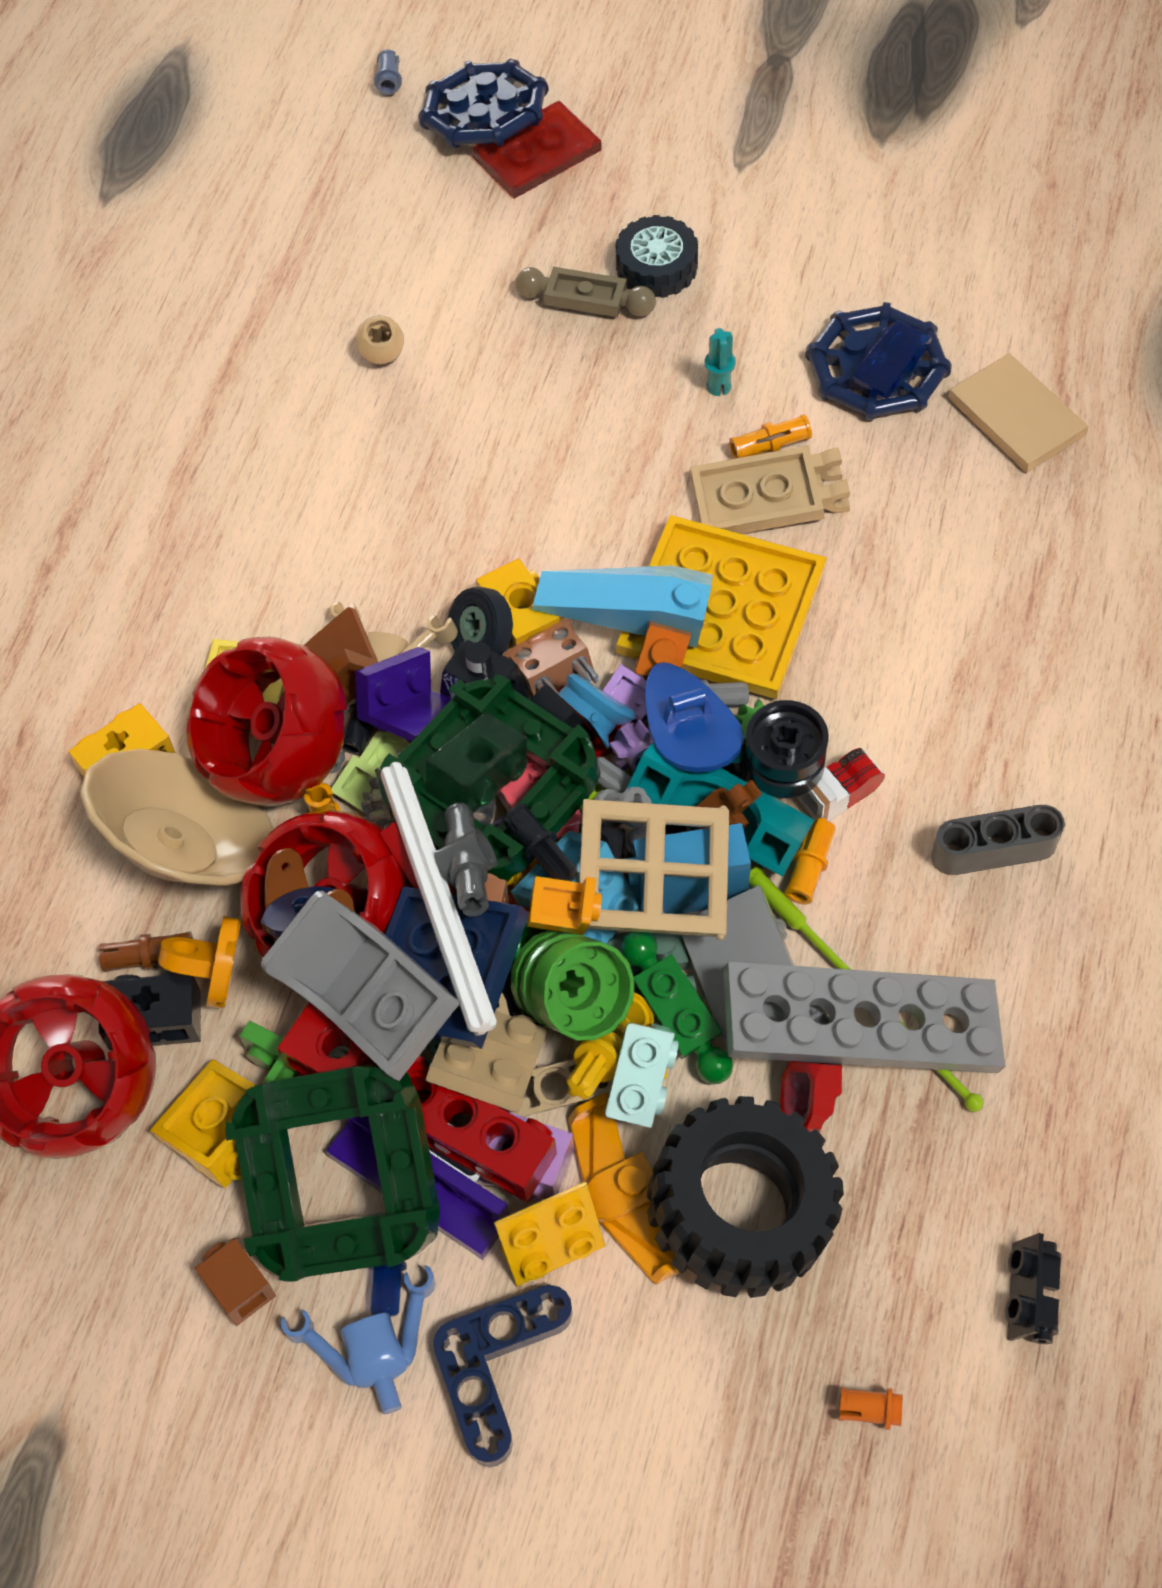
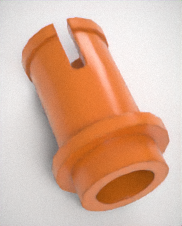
M841 1387L839 1421L849 1420L885 1424V1430H890L891 1425L901 1426L903 1394H893V1388H887V1393Z

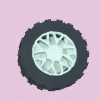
M660 215L641 217L639 220L627 224V227L619 233V239H616L617 276L627 279V289H632L636 286H646L653 291L655 297L665 298L671 294L676 295L682 289L688 288L691 285L692 279H695L697 275L698 240L697 237H694V231L688 228L681 220L677 221L674 217H661Z

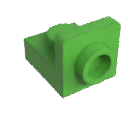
M249 1020L240 1034V1038L248 1051L246 1056L258 1066L270 1070L265 1078V1083L302 1076L284 1066L277 1050L284 1038Z

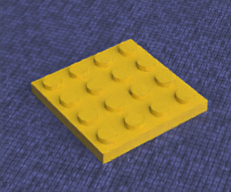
M670 515L649 566L673 565L713 575L697 648L688 646L681 668L696 677L717 683L743 682L748 685L749 692L777 700L824 573L827 557ZM622 631L616 644V654L637 659L645 636Z

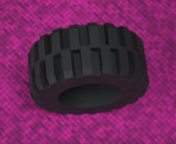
M738 1096L734 1105H729L728 1099L721 1098L711 1101L706 1111L704 1108L697 1107L686 1115L683 1124H677L671 1131L653 1168V1174L647 1191V1198L651 1201L647 1214L650 1226L660 1228L655 1240L662 1252H667L671 1249L675 1255L671 1264L681 1274L689 1269L698 1276L694 1283L706 1290L713 1283L722 1286L721 1295L737 1297L741 1289H747L748 1296L754 1298L765 1296L771 1286L777 1292L791 1286L796 1277L802 1278L812 1268L833 1237V1231L840 1222L843 1208L839 1201L844 1195L843 1180L840 1177H833L839 1168L834 1153L831 1151L825 1153L822 1146L826 1140L817 1129L809 1132L803 1126L805 1118L793 1111L791 1116L779 1111L781 1106L779 1103L766 1100L763 1106L754 1104L753 1097ZM723 1163L745 1164L761 1171L773 1181L782 1195L786 1209L784 1223L775 1229L767 1231H748L729 1224L716 1214L706 1200L701 1184V1177L704 1171Z

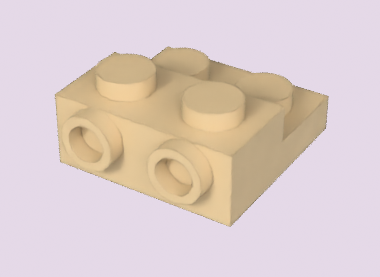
M495 1011L496 1027L488 1031L482 1049L441 1040L430 1065L426 1081L518 1113L547 1029L536 1025L535 1021L526 1015L512 1017Z

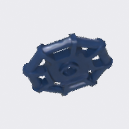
M508 59L507 62L472 64L471 60L466 61L463 67L439 81L432 80L425 88L427 95L424 107L419 112L418 120L421 127L435 132L451 148L473 144H495L496 147L504 145L505 140L529 126H537L542 121V106L544 97L549 91V86L543 77L534 76L521 67L519 61L515 59ZM517 81L520 84H522L523 87L517 88L513 85V83ZM528 102L525 107H521L522 104ZM439 103L447 105V108L438 110Z
M883 302V306L843 312L841 310L834 312L830 316V322L817 339L807 345L805 357L811 362L819 385L818 395L823 400L831 399L865 415V420L873 421V418L876 416L908 410L922 411L927 408V401L938 385L951 374L952 363L946 359L937 336L938 327L932 321H921L891 307L889 302ZM880 322V326L859 331L853 328L854 326ZM903 330L912 333L913 335L906 337L904 336ZM838 335L844 339L843 345L839 350L829 349ZM924 345L930 361L919 360L916 349ZM880 359L885 362L884 366L878 367L875 362L870 363L869 361ZM828 365L837 366L840 377H832ZM917 376L925 377L918 388H913L909 384L912 378L914 380ZM854 387L862 390L864 397L854 393Z

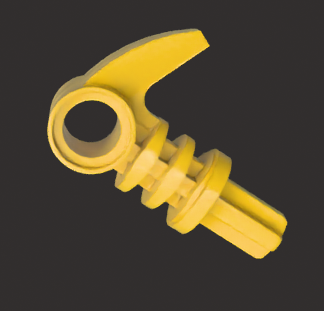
M634 993L633 1002L626 1018L613 1032L596 1040H583L574 1052L576 1067L567 1079V1084L569 1085L568 1093L572 1097L579 1096L583 1100L588 1099L600 1082H607L613 1079L625 1028L628 1023L632 1022L650 1027V1023L654 1022L653 1011L641 995ZM667 1068L665 1071L664 1079L667 1078Z

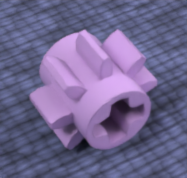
M638 720V722H630L619 728L615 734L614 741L609 744L615 753L612 759L618 768L623 771L630 768L634 774L643 753L653 743L649 727L646 728L643 722Z

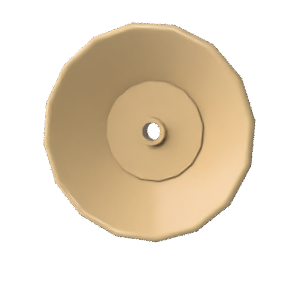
M139 748L109 753L86 770L80 791L89 821L113 848L146 873L166 881L216 886L241 883L246 870L260 855L257 847L274 829L267 811L262 806L233 800L214 789L210 785L209 780L197 771L192 759L171 752Z

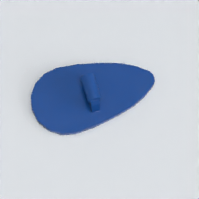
M666 662L654 665L646 682L645 705L649 731L657 753L666 763L684 771L696 773L715 771L729 765L740 754L744 743L741 725L731 710L707 685L685 669Z

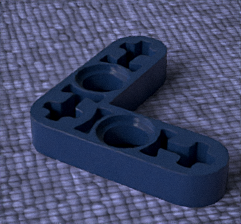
M541 1286L443 1324L435 1333L433 1341L434 1351L467 1449L472 1459L481 1466L494 1467L502 1464L511 1454L513 1447L511 1431L486 1361L547 1339L566 1330L571 1323L573 1315L572 1304L567 1292L559 1286ZM546 1299H551L554 1305L562 1304L564 1306L558 1310L557 1320L549 1321L546 1315L531 1319L534 1330L526 1331L525 1319L520 1308L527 1306L529 1316L543 1310L542 1302ZM508 1315L518 1323L517 1332L509 1340H497L490 1334V1324L496 1317ZM458 1334L462 1341L470 1339V1343L464 1345V1353L470 1367L476 1361H479L480 1367L464 1368L460 1371L454 1353L452 1351H443L444 1348L450 1345L449 1337ZM450 1371H460L453 1377H450ZM473 1379L480 1380L487 1387V1395L484 1401L472 1407L463 1404L459 1399V1390L463 1383ZM494 1408L497 1414L487 1415L486 1417L493 1435L502 1434L504 1438L497 1442L498 1451L488 1454L485 1447L476 1448L475 1444L482 1441V1434L477 1419L470 1425L466 1424V1419L482 1417Z

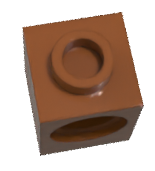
M236 1238L227 1244L221 1242L210 1248L203 1255L202 1263L194 1268L236 1327L276 1297L266 1278Z

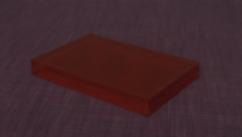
M560 100L542 109L543 119L537 126L525 128L505 140L503 146L496 147L495 144H478L472 147L473 158L513 199L602 150V141Z

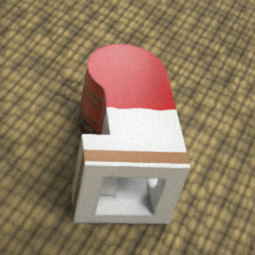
M856 748L844 755L838 762H833L825 767L819 783L808 793L798 796L797 799L814 820L821 817L830 821L873 793L883 782L885 774L863 748Z

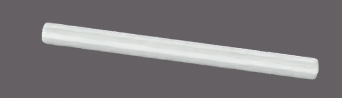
M392 762L390 766L382 768L380 777L457 999L461 1002L459 1005L469 1031L474 1032L476 1036H481L487 1031L493 1030L496 1027L497 1021L448 883L437 866L435 860L436 850L408 771L405 767H402L401 763Z

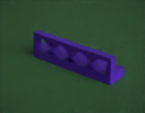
M369 1116L344 1119L346 1126L327 1149L328 1157L382 1193ZM430 1153L440 1206L438 1231L483 1260L499 1238L494 1222L509 1216L507 1203Z

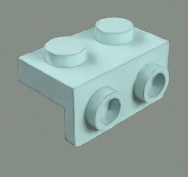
M632 1022L626 1025L605 1109L607 1117L652 1128L654 1115L662 1114L667 1095V1087H662L666 1068H673L678 1051V1041L673 1040L675 1034L669 1027L650 1023V1027Z

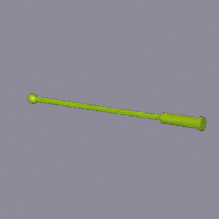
M760 866L750 870L749 887L752 886L754 888L759 885L763 889L769 905L793 930H800L837 969L851 970L806 924L807 917L764 874V870ZM936 1070L965 1100L964 1104L967 1110L978 1112L982 1109L984 1101L979 1094L971 1093L949 1070Z

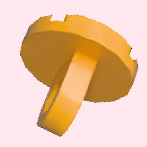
M223 916L218 943L183 937H171L163 940L158 956L159 965L174 973L211 979L206 1007L222 1009L226 1004L241 921H239V918Z

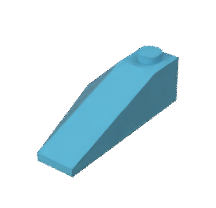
M673 565L542 571L532 610L643 636L646 634L649 621L691 632L688 646L697 648L713 575Z

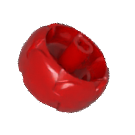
M272 636L252 637L240 640L237 643V648L225 650L216 656L199 677L192 693L193 700L186 727L187 743L197 771L209 780L210 785L214 789L233 800L259 806H277L301 799L306 793V789L320 785L329 775L343 747L345 736L343 731L344 710H347V704L339 677L324 659L314 654L308 647ZM281 678L284 692L278 703L264 702L262 694L266 688ZM249 732H252L256 739L262 741L253 762L249 749Z
M343 811L310 812L283 822L261 841L257 847L260 855L246 870L242 881L240 909L244 929L255 940L256 951L262 959L275 943L273 936L265 933L261 924V919L266 910V871L272 855L284 848H291L297 851L302 858L303 868H305L313 857L329 847L327 864L329 878L318 881L314 886H324L346 891L353 899L355 913L375 925L384 934L386 933L403 886L414 887L379 833L384 830L382 827L367 819ZM284 863L282 869H285L288 863ZM364 868H366L368 877V889L350 884Z
M83 975L43 976L25 981L13 987L12 991L0 999V1139L12 1147H19L33 1156L51 1159L76 1157L111 1144L120 1138L131 1124L138 1120L149 1101L156 1075V1053L148 1036L150 1029L146 1020L133 1002L121 991L104 981L84 977ZM85 1012L104 1028L113 1048V1051L107 1052L109 1060H106L101 1046L93 1041L81 1040L71 1042L78 1013ZM33 1023L41 1038L50 1048L43 1055L41 1061L42 1072L18 1079L20 1078L18 1070L13 1071L12 1066L15 1042L22 1028L26 1024ZM73 1058H74L75 1064H76V1065H75V1068H74L73 1063H72ZM84 1083L91 1092L101 1101L105 1102L101 1107L90 1111L85 1119L76 1122L60 1123L58 1119L52 1117H39L50 1097L53 1086L67 1087Z

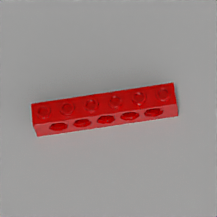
M310 1002L277 1048L284 1066L300 1075L375 1063L330 1018ZM347 1046L350 1048L348 1053L341 1058L333 1059L328 1057L330 1051L335 1047ZM419 1055L407 1073L416 1091L425 1090L431 1093L429 1099L421 1103L429 1148L528 1203L557 1155L555 1138L552 1137V1131L535 1119L528 1118L525 1122L510 1114V1110L426 1081L429 1064ZM467 1113L472 1116L471 1121L464 1127L456 1128L448 1124L450 1118L455 1114ZM499 1136H508L514 1140L512 1146L504 1151H495L489 1147L491 1141Z

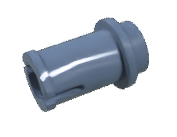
M389 49L383 50L378 54V70L374 76V85L385 95L394 94L402 84V77L399 73V56H395L396 52Z

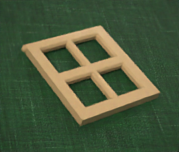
M584 799L582 806L579 883H583L586 877L596 878L594 892L598 893L599 871L644 874L643 912L601 909L598 922L591 921L588 929L712 936L718 940H723L727 936L728 808L726 806L708 808ZM601 820L646 823L645 861L600 858ZM665 824L710 827L709 865L664 862ZM664 875L708 878V916L663 913Z

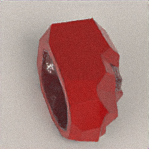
M789 1061L781 1081V1112L791 1116L793 1111L806 1119L803 1126L809 1132L817 1129L820 1133L824 1122L834 1112L835 1098L842 1094V1065Z

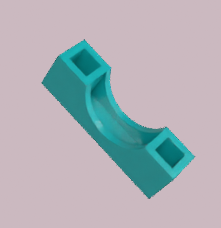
M652 743L643 753L627 788H643L650 797L651 804L696 807L716 789L725 787L728 792L735 785L740 783L743 787L747 782L722 768L699 773L680 770L666 763L657 753L654 743ZM761 791L762 796L742 812L749 822L743 828L749 857L783 877L815 820Z

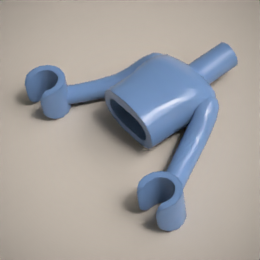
M425 1265L428 1281L422 1287L413 1286L408 1273L406 1272L404 1275V1283L410 1296L402 1330V1347L396 1337L389 1313L372 1315L355 1321L341 1329L340 1333L347 1351L348 1363L334 1347L314 1330V1323L307 1311L302 1310L305 1325L300 1331H290L285 1317L281 1319V1328L290 1341L306 1343L347 1385L359 1388L374 1386L382 1414L396 1412L402 1408L393 1379L403 1374L414 1360L424 1298L433 1293L436 1285L433 1272L430 1267Z

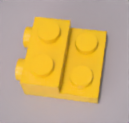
M212 1059L154 1124L150 1131L159 1141L185 1157L196 1170L226 1189L233 1180L242 1179L235 1139L226 1141V1121L232 1120L235 1108L246 1094V1090L256 1085Z

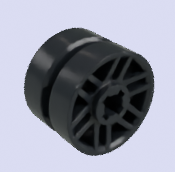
M793 700L774 701L764 705L754 713L746 731L744 767L749 780H753L759 790L777 798H794L808 793L819 783L824 772L829 740L828 728L822 716L812 707Z

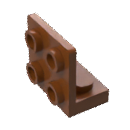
M347 607L303 645L324 659L334 669L342 684L346 704L356 697V671L378 662L357 610L351 607Z

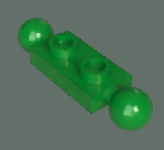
M633 931L628 933L621 943V954L630 965L640 967L643 971L634 976V986L651 1007L658 1024L669 1027L674 1032L673 1040L678 1041L677 1053L681 1060L695 1052L698 1056L696 1070L699 1077L706 1083L714 1085L725 1082L733 1072L732 1057H728L726 1050L720 1047H713L711 1041L719 1037L722 1031L672 954L661 961L657 960V942L650 933Z

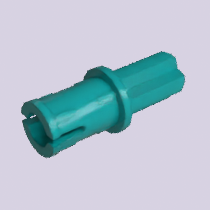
M722 328L715 329L714 334L709 337V353L704 360L705 368L708 371L707 390L714 396H721V385H723L724 395L730 392L732 388L731 372L736 365V359L732 353L733 335L730 331H723Z

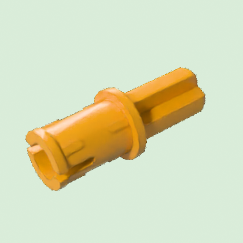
M819 817L814 821L804 839L801 850H798L793 858L796 864L784 893H786L785 896L795 903L804 905L812 903L820 874L827 870L829 862L826 857L836 827L825 818Z

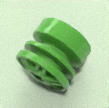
M547 930L533 936L519 950L511 969L510 988L516 1005L526 1016L578 1041L596 1040L613 1032L626 1018L633 1002L635 980L629 962L618 949L580 934Z

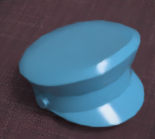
M568 674L566 685L558 693L584 717L595 735L607 749L609 748V734L617 725L626 724L635 719L634 710L578 674Z

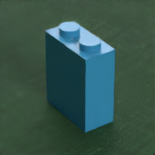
M742 823L729 825L727 900L749 890L751 861ZM710 828L665 835L664 862L709 865ZM646 838L633 840L634 857L626 859L645 861ZM628 873L627 882L639 903L640 912H643L644 874ZM664 875L663 913L684 914L708 909V878Z

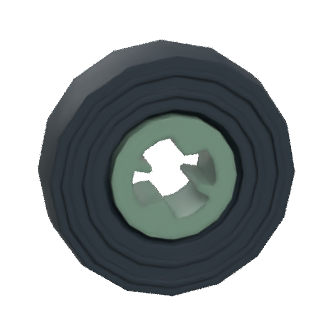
M472 587L462 591L454 599L448 618H452L458 630L456 638L451 642L455 652L464 640H470L472 642H484L490 647L491 651L502 655L510 643L513 629L512 613L505 597L494 589Z

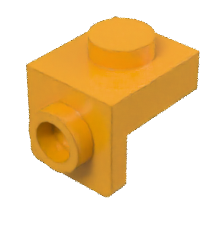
M535 876L527 927L584 935L591 921L598 922L602 894L594 892L596 878L586 877L583 883Z

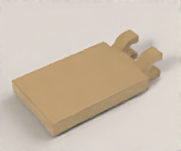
M809 445L690 467L701 523L744 534L824 519V509L834 513L850 511L847 479L841 480L842 472L840 465H842V458L839 447L811 455ZM822 480H826V481L839 480V481L832 482L831 484L825 485V486H823V483H822Z

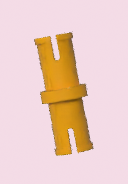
M803 414L797 418L774 425L772 422L762 424L759 430L729 438V447L734 459L780 451L781 447L812 438V429L807 416ZM780 433L785 434L784 436L760 444L756 443V441L765 439Z

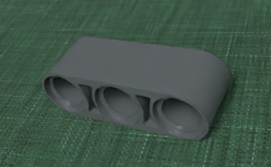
M1034 805L946 821L937 831L931 853L932 862L941 873L960 875L1050 858L1056 851L1065 827L1064 817L1055 807ZM1033 829L1043 830L1047 834H1049V836L1038 835L1033 831ZM989 837L1002 838L1006 843L993 842ZM955 844L963 850L953 851L947 848L945 845Z

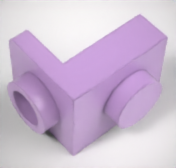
M620 664L603 691L634 710L635 719L630 722L641 720L643 724L647 720L645 705L647 680Z

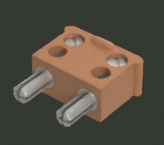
M569 619L562 620L540 631L529 639L506 650L504 653V657L518 665L525 688L532 697L546 683L558 694L557 689L566 685L568 674H578L590 683L593 681L595 684L599 680L598 674L594 671L588 648L574 632Z

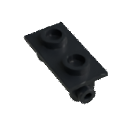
M1037 1233L1012 1243V1250L1008 1259V1269L1011 1273L1010 1298L1005 1309V1316L1008 1322L1007 1340L1009 1341L1032 1335V1341L1035 1343L1052 1344L1053 1336L1058 1334L1059 1299L1043 1295V1289L1050 1291L1060 1290L1062 1254L1057 1251L1056 1243L1043 1241L1044 1234Z

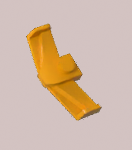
M606 1092L579 1105L568 1117L570 1132L573 1133L574 1149L582 1182L587 1183L598 1222L602 1224L655 1284H658L676 1275L679 1271L671 1264L675 1257L671 1249L667 1252H662L655 1240L660 1228H654L649 1224L647 1211L651 1201L647 1198V1191L653 1170L642 1151L625 1159L616 1119L609 1118L605 1114L609 1093Z

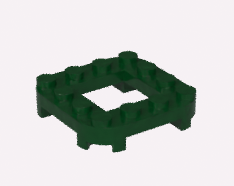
M495 674L494 679H482L464 684L462 679L448 689L452 699L397 758L389 753L380 766L382 770V768L390 766L392 762H399L402 767L407 769L436 851L445 846V837L448 832L444 813L453 803L433 789L487 730L547 769L545 774L517 804L525 803L547 831H553L555 834L560 831L582 806L583 800L588 799L593 793L601 775L590 737L580 725L577 724L573 729L515 691L509 679ZM381 779L380 791L389 814L396 822ZM474 818L475 829H479L486 836L497 858V866L488 870V873L508 882L512 876L523 871L533 861L526 858L524 846L521 845L503 822L497 827L491 823L485 826Z
M368 1063L279 1079L256 1085L246 1090V1094L235 1108L232 1120L226 1121L225 1127L226 1141L233 1139L236 1141L252 1233L251 1236L243 1240L249 1256L256 1255L258 1260L268 1270L279 1276L280 1281L294 1282L304 1277L383 1265L392 1267L419 1254L437 1238L440 1219L438 1194L420 1098L407 1072L400 1081H397L388 1076L376 1063ZM359 1116H369L386 1212L304 1225L287 1129Z

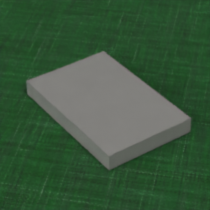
M759 885L727 900V936L723 940H718L712 936L682 935L715 1021L722 1031L721 1036L726 1048H728L723 968L727 962L795 966L765 893ZM708 909L695 915L708 916ZM772 1002L763 1004L764 1013L769 1019L777 1022L785 1020L784 1011L779 1005ZM809 1006V1014L814 1013L812 1006Z

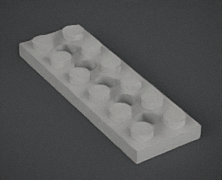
M728 961L723 968L728 1057L999 1073L1006 1067L996 986L993 979ZM772 1002L779 1005L784 1011L785 1020L777 1022L769 1019L764 1013L763 1004ZM818 1005L824 1008L829 1014L830 1023L823 1025L815 1022L809 1014V1006ZM863 1008L869 1011L874 1018V1027H864L857 1022L854 1016V1009ZM899 1011H907L913 1014L919 1024L918 1030L907 1029L899 1020ZM943 1014H951L957 1017L962 1024V1033L950 1031L944 1024Z

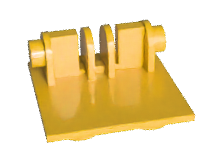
M586 1182L494 1222L502 1244L500 1245L501 1252L506 1263L509 1264L517 1287L531 1280L542 1278L555 1269L577 1259H583L591 1253L606 1247Z

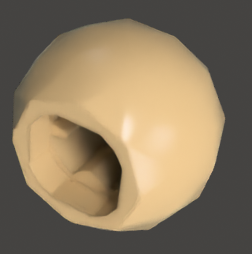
M376 315L367 318L359 326L355 337L356 347L361 356L369 363L378 365L391 363L401 354L404 345V334L392 318Z

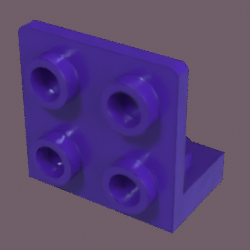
M416 647L356 671L357 719L374 725L380 731L400 736L408 743H411L452 699L431 691L430 651L421 647Z

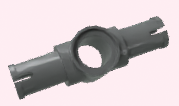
M455 803L450 805L444 813L448 834L445 837V846L435 852V860L444 879L450 886L456 888L459 909H462L465 915L473 917L483 914L489 907L485 882L488 879V870L497 866V858L486 836L479 829H475L474 815L472 810H469V806L464 803Z

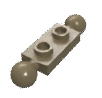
M534 267L522 269L516 277V288L522 296L535 298L543 292L544 305L612 317H618L621 306H625L631 314L637 317H644L649 315L656 305V297L653 291L646 286H636L630 291H626L627 279L559 267H553L550 278L544 277L543 273Z

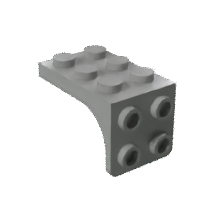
M317 891L311 896L261 961V967L267 974L281 981L316 1006L388 1076L397 1081L401 1080L461 1003L375 925L324 891Z

